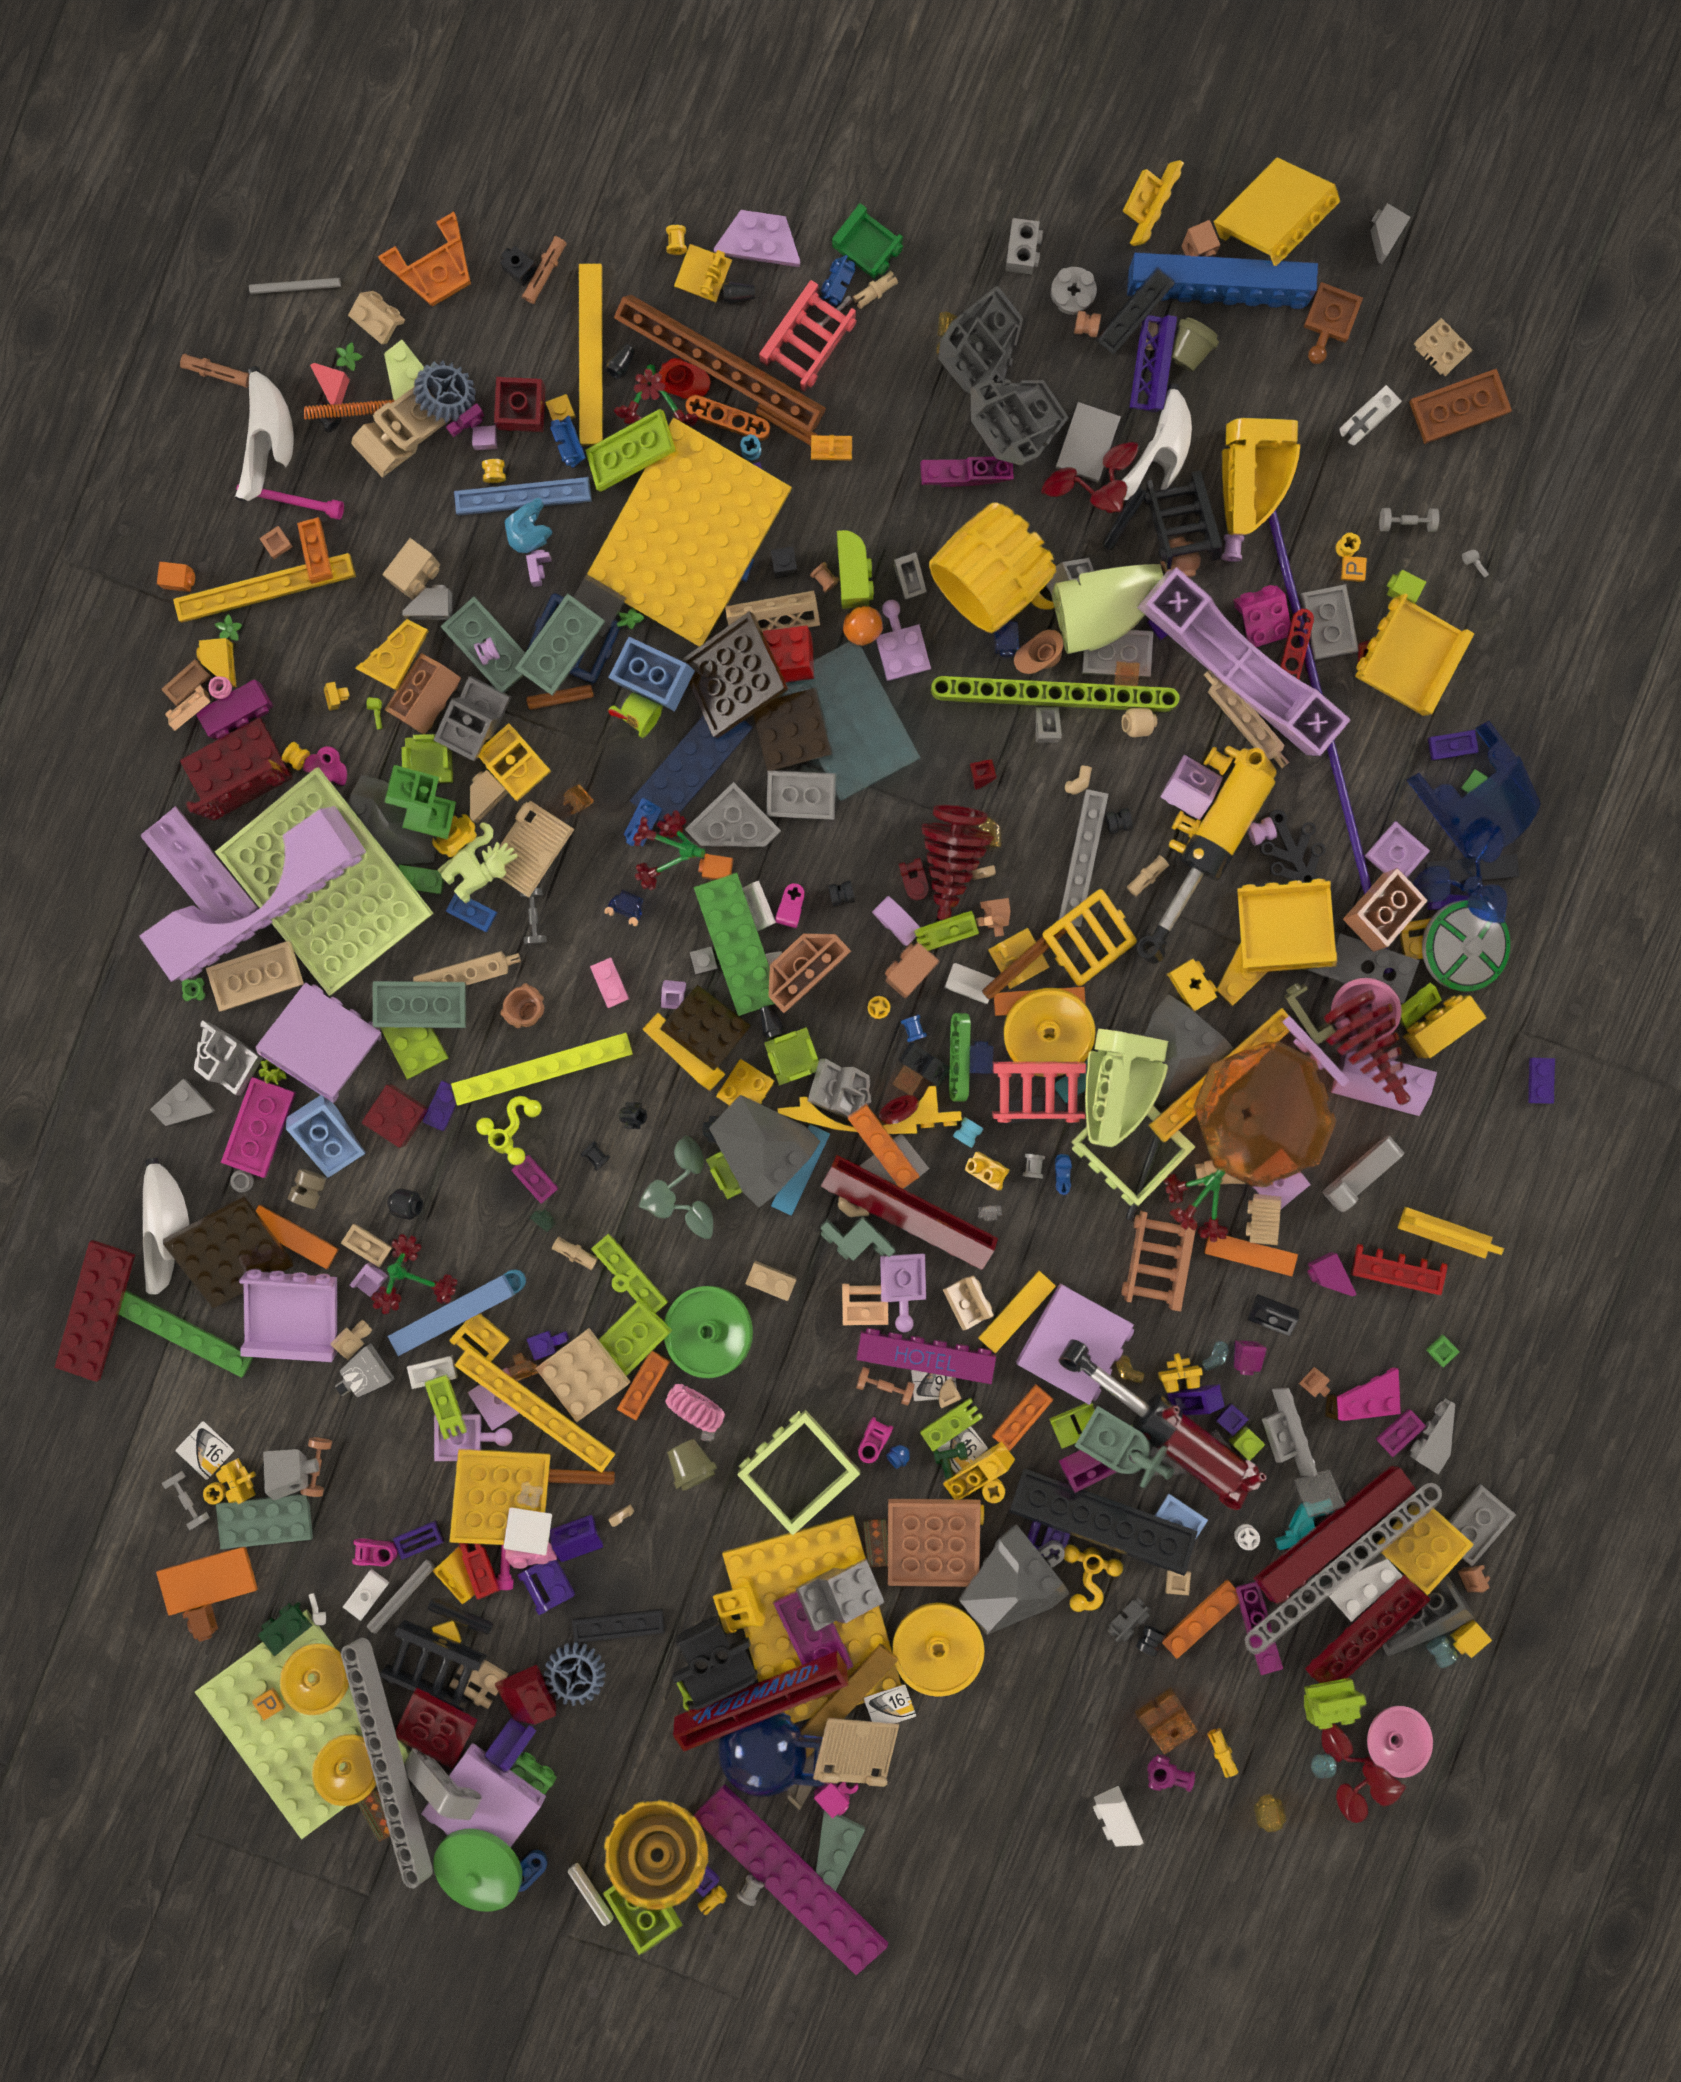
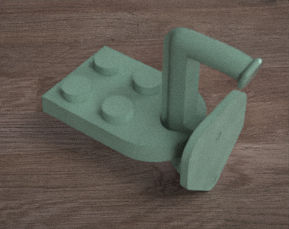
M1099 1406L1095 1409L1075 1444V1447L1116 1472L1132 1474L1142 1468L1146 1469L1147 1471L1140 1485L1142 1488L1148 1485L1155 1472L1163 1475L1166 1480L1170 1479L1174 1473L1173 1467L1169 1468L1161 1463L1168 1450L1166 1446L1160 1449L1155 1458L1151 1457L1149 1442L1142 1432Z

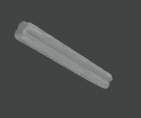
M425 1560L367 1625V1628L372 1633H377L433 1571L435 1568L434 1564L429 1560Z

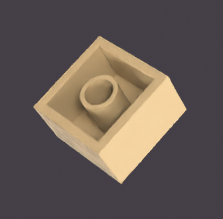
M410 538L385 570L383 576L393 586L414 600L426 588L425 585L429 579L432 580L437 576L440 570V563L430 552Z

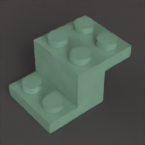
M864 1216L860 1217L844 1234L828 1219L821 1225L823 1230L821 1235L830 1244L834 1241L839 1246L837 1251L846 1260L850 1257L854 1261L872 1242H874L873 1248L881 1256L886 1254L890 1257L895 1252V1247Z

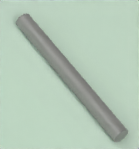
M340 278L253 284L249 285L250 294L336 288L341 287Z

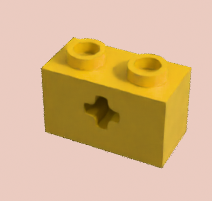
M1194 959L1186 961L1167 973L1186 1006L1192 1011L1198 1010L1217 998L1215 985L1211 980H1206L1203 975L1205 972L1203 966L1199 961L1195 962ZM1191 980L1198 981L1196 988L1189 987V985L1192 983Z

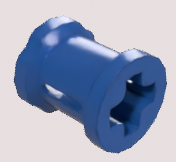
M920 1015L901 1021V1024L905 1026L908 1042L927 1036L922 1030L919 1021Z

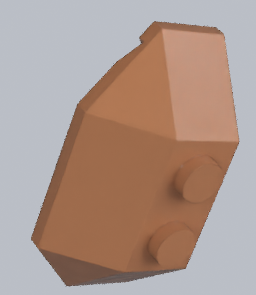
M802 934L770 964L768 997L785 1013L832 971L851 950L836 934Z

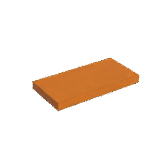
M238 1547L156 1572L168 1616L254 1592L258 1589L246 1547Z

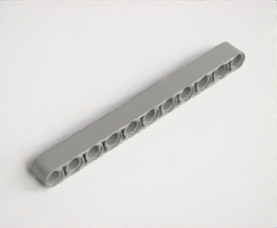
M1427 1483L1259 1623L1246 1635L1245 1643L1247 1650L1252 1654L1264 1652L1434 1509L1441 1500L1442 1491L1440 1487L1434 1483ZM1428 1490L1434 1491L1437 1498L1432 1501L1428 1500L1424 1493ZM1409 1505H1416L1420 1513L1411 1515L1408 1513L1407 1507ZM1397 1519L1402 1523V1528L1395 1530L1391 1528L1389 1522ZM1381 1534L1385 1538V1542L1378 1545L1373 1542L1372 1536ZM1362 1548L1367 1552L1368 1556L1365 1559H1358L1354 1552ZM1340 1563H1345L1349 1565L1350 1572L1342 1574L1337 1570V1566ZM1322 1578H1329L1333 1582V1586L1325 1589L1321 1587L1319 1582ZM1310 1592L1315 1596V1601L1311 1604L1305 1603L1302 1595ZM1293 1607L1297 1610L1298 1615L1295 1618H1288L1284 1614L1285 1609ZM1270 1622H1277L1279 1624L1280 1630L1277 1633H1270L1267 1630V1625ZM1257 1636L1263 1641L1261 1647L1253 1648L1250 1646L1249 1640L1252 1637Z
M359 1638L343 1647L341 1657L402 1880L407 1887L416 1888L432 1875V1865L373 1649L366 1638Z

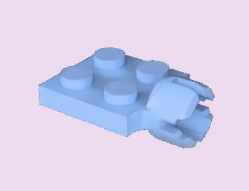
M1170 1494L1167 1495L1155 1514L1157 1517L1198 1531L1196 1538L1208 1521L1205 1517Z

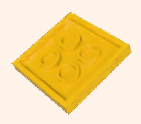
M1411 1505L1407 1509L1411 1515L1420 1513L1416 1505ZM1432 1509L1381 1553L1428 1595L1474 1544L1439 1512ZM1397 1520L1391 1528L1399 1530L1402 1528V1523ZM1382 1537L1376 1544H1383L1385 1538Z

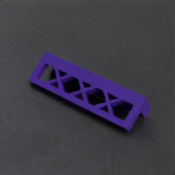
M1148 315L1142 321L1130 408L1149 412L1164 410L1177 317L1168 315L1160 318ZM1149 322L1158 324L1157 334L1153 337L1148 331ZM1148 344H1151L1155 351L1154 357L1150 360L1144 353L1145 347ZM1145 367L1151 372V379L1147 383L1141 377L1142 370ZM1142 390L1148 396L1147 405L1137 403L1138 393Z

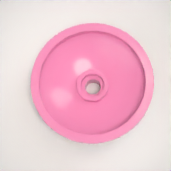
M1360 978L1346 983L1335 994L1331 1011L1352 998L1373 990L1375 1000L1371 1003L1370 1007L1362 1009L1361 1013L1365 1015L1379 1007L1392 1004L1393 1012L1373 1025L1377 1026L1388 1019L1395 1018L1396 1026L1376 1040L1379 1041L1391 1035L1400 1022L1402 1011L1400 1000L1395 991L1384 982L1372 978ZM1346 1018L1335 1023V1026L1339 1030L1348 1025L1350 1021Z
M1391 1706L1382 1710L1374 1718L1368 1731V1750L1376 1766L1386 1769L1394 1777L1406 1778L1419 1773L1427 1765L1433 1749L1431 1729L1425 1718L1412 1708ZM1392 1736L1395 1737V1742L1393 1744L1391 1743Z

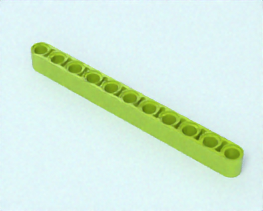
M949 676L937 677L931 687L933 697L943 701L1118 710L1150 708L1152 711L1157 712L1171 711L1179 703L1180 699L1175 689L1163 687ZM943 683L947 686L948 690L941 694L936 691L935 686ZM965 684L969 686L970 693L963 695L958 691V687ZM990 686L993 693L990 696H985L981 692V687ZM1012 687L1015 690V695L1007 697L1003 689ZM1034 688L1037 690L1038 696L1030 698L1027 696L1026 690ZM1049 690H1058L1060 698L1052 699L1049 696ZM1072 691H1080L1083 694V699H1073ZM1097 691L1104 693L1105 701H1097L1094 693ZM1125 693L1128 697V702L1122 703L1118 701L1117 694ZM1141 694H1147L1150 697L1151 701L1149 704H1144L1140 701ZM1163 695L1171 696L1173 704L1166 705L1162 700Z

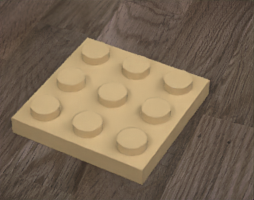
M590 1328L535 1368L576 1422L630 1383V1380Z

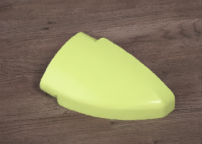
M1135 565L1080 574V582L1077 579L1055 583L1052 590V599L1066 653L1070 654L1087 649L1093 651L1102 648L1124 636L1135 627L1145 616L1137 607L1163 577L1161 565Z
M1098 1029L1095 1049L1098 1052H1089L1086 1074V1122L1088 1137L1091 1143L1113 1147L1134 1131L1146 1117L1156 1101L1167 1073L1168 1065L1162 1064V1061L1165 1062L1168 1041L1119 1031Z

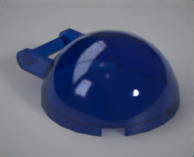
M783 1712L719 1738L718 1756L721 1769L729 1782L747 1795L770 1797L784 1792L793 1785H824V1782L813 1779L823 1737L801 1735L800 1729L791 1721V1716ZM806 1748H814L813 1774L803 1773L807 1758Z

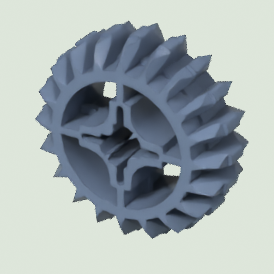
M434 361L431 367L426 365L423 371L420 370L417 379L414 381L413 393L416 396V403L421 404V411H428V417L435 415L436 422L440 418H443L445 423L450 418L453 421H457L458 417L470 409L475 402L474 396L476 391L475 388H472L473 380H468V373H461V367L453 368V362L446 366L444 361H442L438 366Z
M578 1642L574 1643L573 1649H571L568 1643L565 1644L564 1650L558 1647L556 1650L557 1654L552 1653L549 1657L551 1661H547L545 1665L548 1668L544 1672V1676L548 1677L545 1685H552L549 1693L551 1694L556 1691L555 1699L558 1700L560 1697H563V1704H567L568 1699L571 1700L572 1706L576 1705L578 1699L581 1705L585 1704L586 1698L592 1701L594 1698L593 1694L598 1695L600 1693L599 1687H603L605 1683L602 1678H605L606 1672L601 1671L605 1667V1663H597L601 1659V1655L599 1654L594 1657V1648L590 1649L589 1652L586 1651L587 1644H583L581 1649ZM577 1658L573 1664H560L565 1659ZM583 1661L590 1666L593 1675H590V1672L584 1669ZM578 1665L577 1678L575 1677L572 1683L573 1670H575ZM557 1673H560V1676L566 1679L567 1687L560 1682ZM577 1684H590L584 1689L573 1690Z

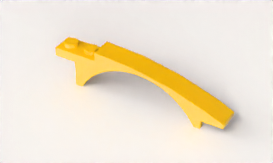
M928 1086L919 1101L917 1110L910 1117L899 1123L885 1124L883 1126L889 1134L917 1133L916 1124H921V1128L934 1127V1123L943 1122V1126L957 1125V1121L962 1120L961 1111L938 1113L936 1086ZM800 1097V1106L778 1108L779 1114L796 1120L836 1130L857 1132L854 1127L836 1122L821 1113L811 1102H808L807 1097Z

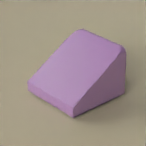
M496 426L473 428L472 445L475 450L497 449Z
M668 980L663 982L661 1008L676 1009L683 1002L686 991L685 982Z

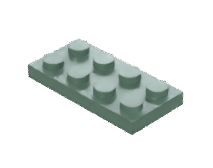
M567 594L515 669L553 696L606 621Z
M475 597L470 599L440 626L497 690L505 693L524 676L515 667L525 652ZM491 637L500 658L489 660L488 664L483 665L474 644H482L487 638Z
M373 981V1027L466 1028V982Z
M291 1494L274 1501L270 1497L247 1499L240 1504H237V1502L229 1503L228 1501L216 1504L220 1549L303 1541L313 1538L309 1496Z

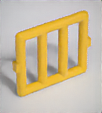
M1102 889L1094 892L1043 932L1044 939L1057 956L1055 960L1060 966H1064L1077 986L1084 985L1137 943L1136 937L1123 920L1125 918L1121 910L1115 908ZM1098 901L1101 902L1126 939L1118 947L1114 946L1089 909ZM1081 914L1109 953L1100 961L1096 959L1072 924V921ZM1063 928H1065L1091 966L1082 975H1080L1054 937Z

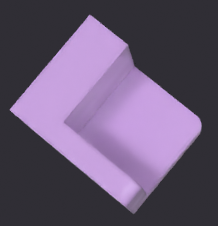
M370 1262L362 1268L350 1286L352 1288L358 1287L371 1297L387 1279L388 1275Z

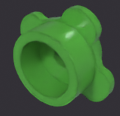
M197 978L196 980L186 979L182 981L183 999L185 1001H190L191 999L203 1000L205 998V993L203 992L204 980Z

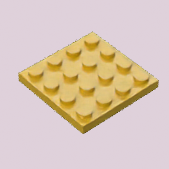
M458 1449L449 1541L454 1543L504 1545L509 1508L545 1513L550 1454Z

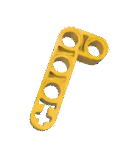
M657 1013L643 1030L697 1082L711 1091L726 1074L719 1067L715 1071L660 1030L666 1019L660 1013Z

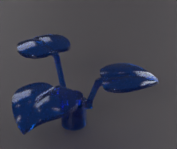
M1491 825L1477 829L1468 836L1465 848L1469 856L1477 857L1475 861L1476 877L1468 878L1462 885L1455 880H1449L1450 871L1446 867L1432 866L1422 871L1414 880L1413 885L1428 900L1427 902H1440L1450 894V884H1453L1462 891L1467 892L1469 895L1467 901L1468 909L1475 917L1491 923H1504L1508 904L1507 894L1500 886H1484L1481 881L1480 869L1481 859L1490 863L1501 855L1504 846L1502 830L1498 825Z

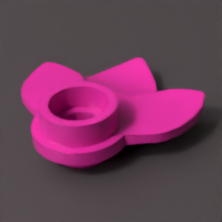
M331 746L322 747L317 754L306 758L303 765L304 771L310 773L315 768H320L330 782L334 781L339 785H345L347 769L340 762V755L335 748ZM325 754L330 755V762L324 759Z

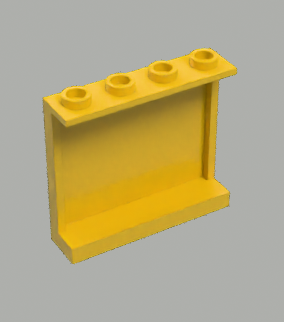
M1277 157L1213 222L1221 239L1226 241L1230 236H1233L1269 254L1273 265L1277 266L1335 208L1340 199L1335 184Z
M1405 593L1394 597L1388 606L1390 611L1387 617L1380 621L1377 627L1379 632L1376 638L1373 637L1367 646L1369 650L1367 655L1361 658L1357 664L1356 669L1358 671L1355 677L1417 713L1426 716L1433 713L1475 633L1468 629L1460 631L1407 600L1408 595Z
M1314 879L1311 883L1291 881L1287 885L1267 883L1263 887L1249 884L1237 889L1243 973L1337 966L1330 890L1331 881H1325V879Z

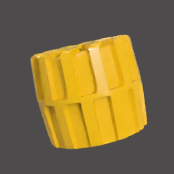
M998 503L987 505L964 524L929 562L931 575L945 597L971 623L990 633L1000 629L1023 610L1056 573V566L1051 562V560H1054L1051 552L1040 547L1044 543L1041 537L1036 532L1029 534L1027 531L1029 524L1021 516L1014 515L1013 510Z
M662 1800L637 1803L633 1809L624 1815L620 1814L614 1821L615 1826L610 1836L606 1837L604 1845L606 1850V1872L617 1892L635 1906L650 1910H662L687 1900L703 1881L708 1863V1846L705 1834L696 1818L679 1805ZM657 1849H662L664 1852V1857L660 1862H654L652 1859V1854Z

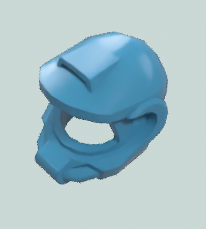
M535 498L531 503L528 502L505 520L508 543L517 552L529 553L547 544L546 539L552 535L551 528L544 525L534 526L540 511L544 507L540 498Z

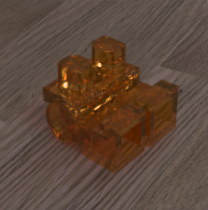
M1171 1687L1154 1698L1158 1708H1156L1151 1700L1135 1711L1138 1720L1151 1735L1163 1754L1171 1751L1198 1732L1195 1724Z

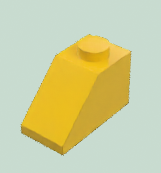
M227 638L199 640L197 658L201 661V664L217 677L227 678L231 682L232 688L236 687L232 642Z

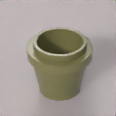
M1187 317L1185 320L1180 319L1177 324L1178 330L1173 342L1171 361L1190 372H1194L1210 351L1216 349L1219 341L1216 339L1218 335L1199 321Z
M695 1439L684 1442L667 1452L675 1478L674 1485L676 1489L681 1488L682 1491H686L715 1475L714 1470L717 1469L715 1462H711Z

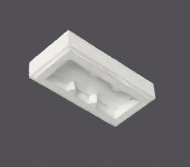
M759 881L744 887L743 891L757 931L776 923Z
M371 1569L343 1608L361 1621L390 1582Z

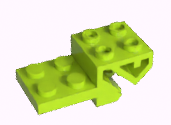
M1345 1678L1304 1687L1306 1693L1304 1695V1707L1307 1720L1314 1726H1318L1319 1729L1333 1727L1332 1723L1341 1722L1342 1725L1355 1723V1719L1361 1718L1360 1706L1366 1705L1364 1695L1355 1690L1352 1679Z

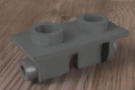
M1139 1597L1136 1600L1133 1599L1123 1610L1129 1616L1127 1619L1119 1614L1109 1624L1110 1628L1107 1631L1113 1637L1116 1634L1118 1635L1115 1639L1117 1642L1122 1640L1126 1642L1134 1634L1133 1628L1138 1623L1142 1625L1150 1617L1148 1613L1151 1611V1608L1145 1607L1144 1609L1142 1606L1145 1603Z

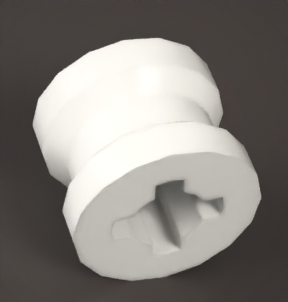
M1242 1524L1234 1532V1538L1242 1549L1253 1550L1259 1545L1260 1536L1253 1526Z

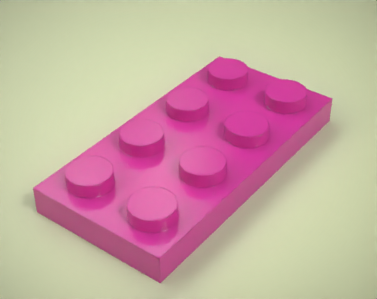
M251 1077L221 1163L265 1178L296 1092L272 1083L267 1084L264 1080Z

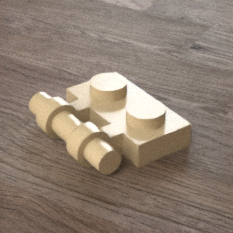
M485 1660L479 1671H472L469 1682L475 1683L482 1689L478 1693L468 1687L467 1684L464 1695L473 1700V1704L478 1707L481 1705L488 1709L492 1700L485 1697L487 1692H490L496 1696L498 1690L495 1687V1683L507 1678L508 1673ZM463 1665L457 1671L460 1675H462L464 1669ZM453 1678L449 1686L456 1690L459 1681Z

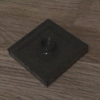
M588 574L573 597L606 621L597 633L603 638L627 599Z

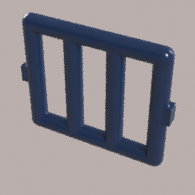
M556 593L551 595L542 617L537 618L535 623L537 628L527 650L553 615L557 604L560 605L565 597ZM588 608L606 621L604 625L610 627V630L591 672L589 673L578 668L583 657L582 655L569 674L593 684L597 681L606 659H610L613 653L611 648L621 627L617 626L619 621Z

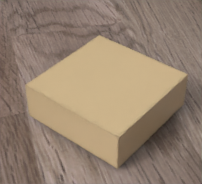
M1167 1570L1165 1592L1167 1594L1189 1595L1191 1572L1187 1571L1185 1576Z

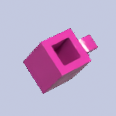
M846 1782L826 1783L824 1786L821 1784L814 1791V1799L833 1819L837 1814L840 1816L849 1808L848 1794H853L858 1790V1783L851 1787L847 1786Z

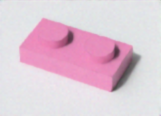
M612 958L590 966L608 1008L629 1000Z
M548 1541L546 1555L507 1549L505 1558L513 1568L521 1569L528 1565L546 1564L548 1561L557 1560V1555Z

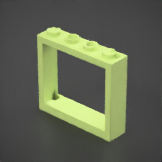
M1152 1106L1147 1116L1153 1121L1161 1113ZM1087 1126L1071 1142L1074 1145L1072 1150L1081 1158L1083 1156L1087 1157L1091 1161L1088 1165L1097 1174L1101 1171L1107 1177L1104 1181L1115 1190L1118 1187L1124 1193L1121 1197L1130 1206L1133 1203L1139 1206L1195 1148L1180 1131L1172 1135L1170 1138L1181 1150L1136 1196L1082 1143L1088 1135Z
M806 1410L802 1413L798 1411L789 1419L791 1423L786 1428L782 1426L772 1434L774 1438L768 1444L763 1442L755 1450L757 1454L753 1458L747 1457L739 1465L740 1469L737 1474L792 1536L860 1475V1469ZM805 1423L847 1470L798 1515L790 1520L753 1480L749 1473Z

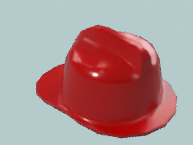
M682 358L668 360L662 364L659 374L662 376L659 382L665 385L663 391L688 399L694 395L702 397L709 390L710 378L706 371L688 363Z

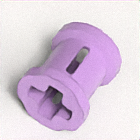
M1224 535L1226 542L1222 559L1226 561H1241V543L1244 541V536Z

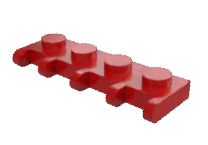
M1357 1245L1351 1275L1432 1294H1442L1448 1268L1447 1264L1442 1263L1440 1271L1426 1269L1427 1259L1422 1258L1420 1267L1405 1264V1254L1400 1253L1396 1262L1383 1259V1249L1378 1248L1374 1257L1362 1254L1363 1245Z

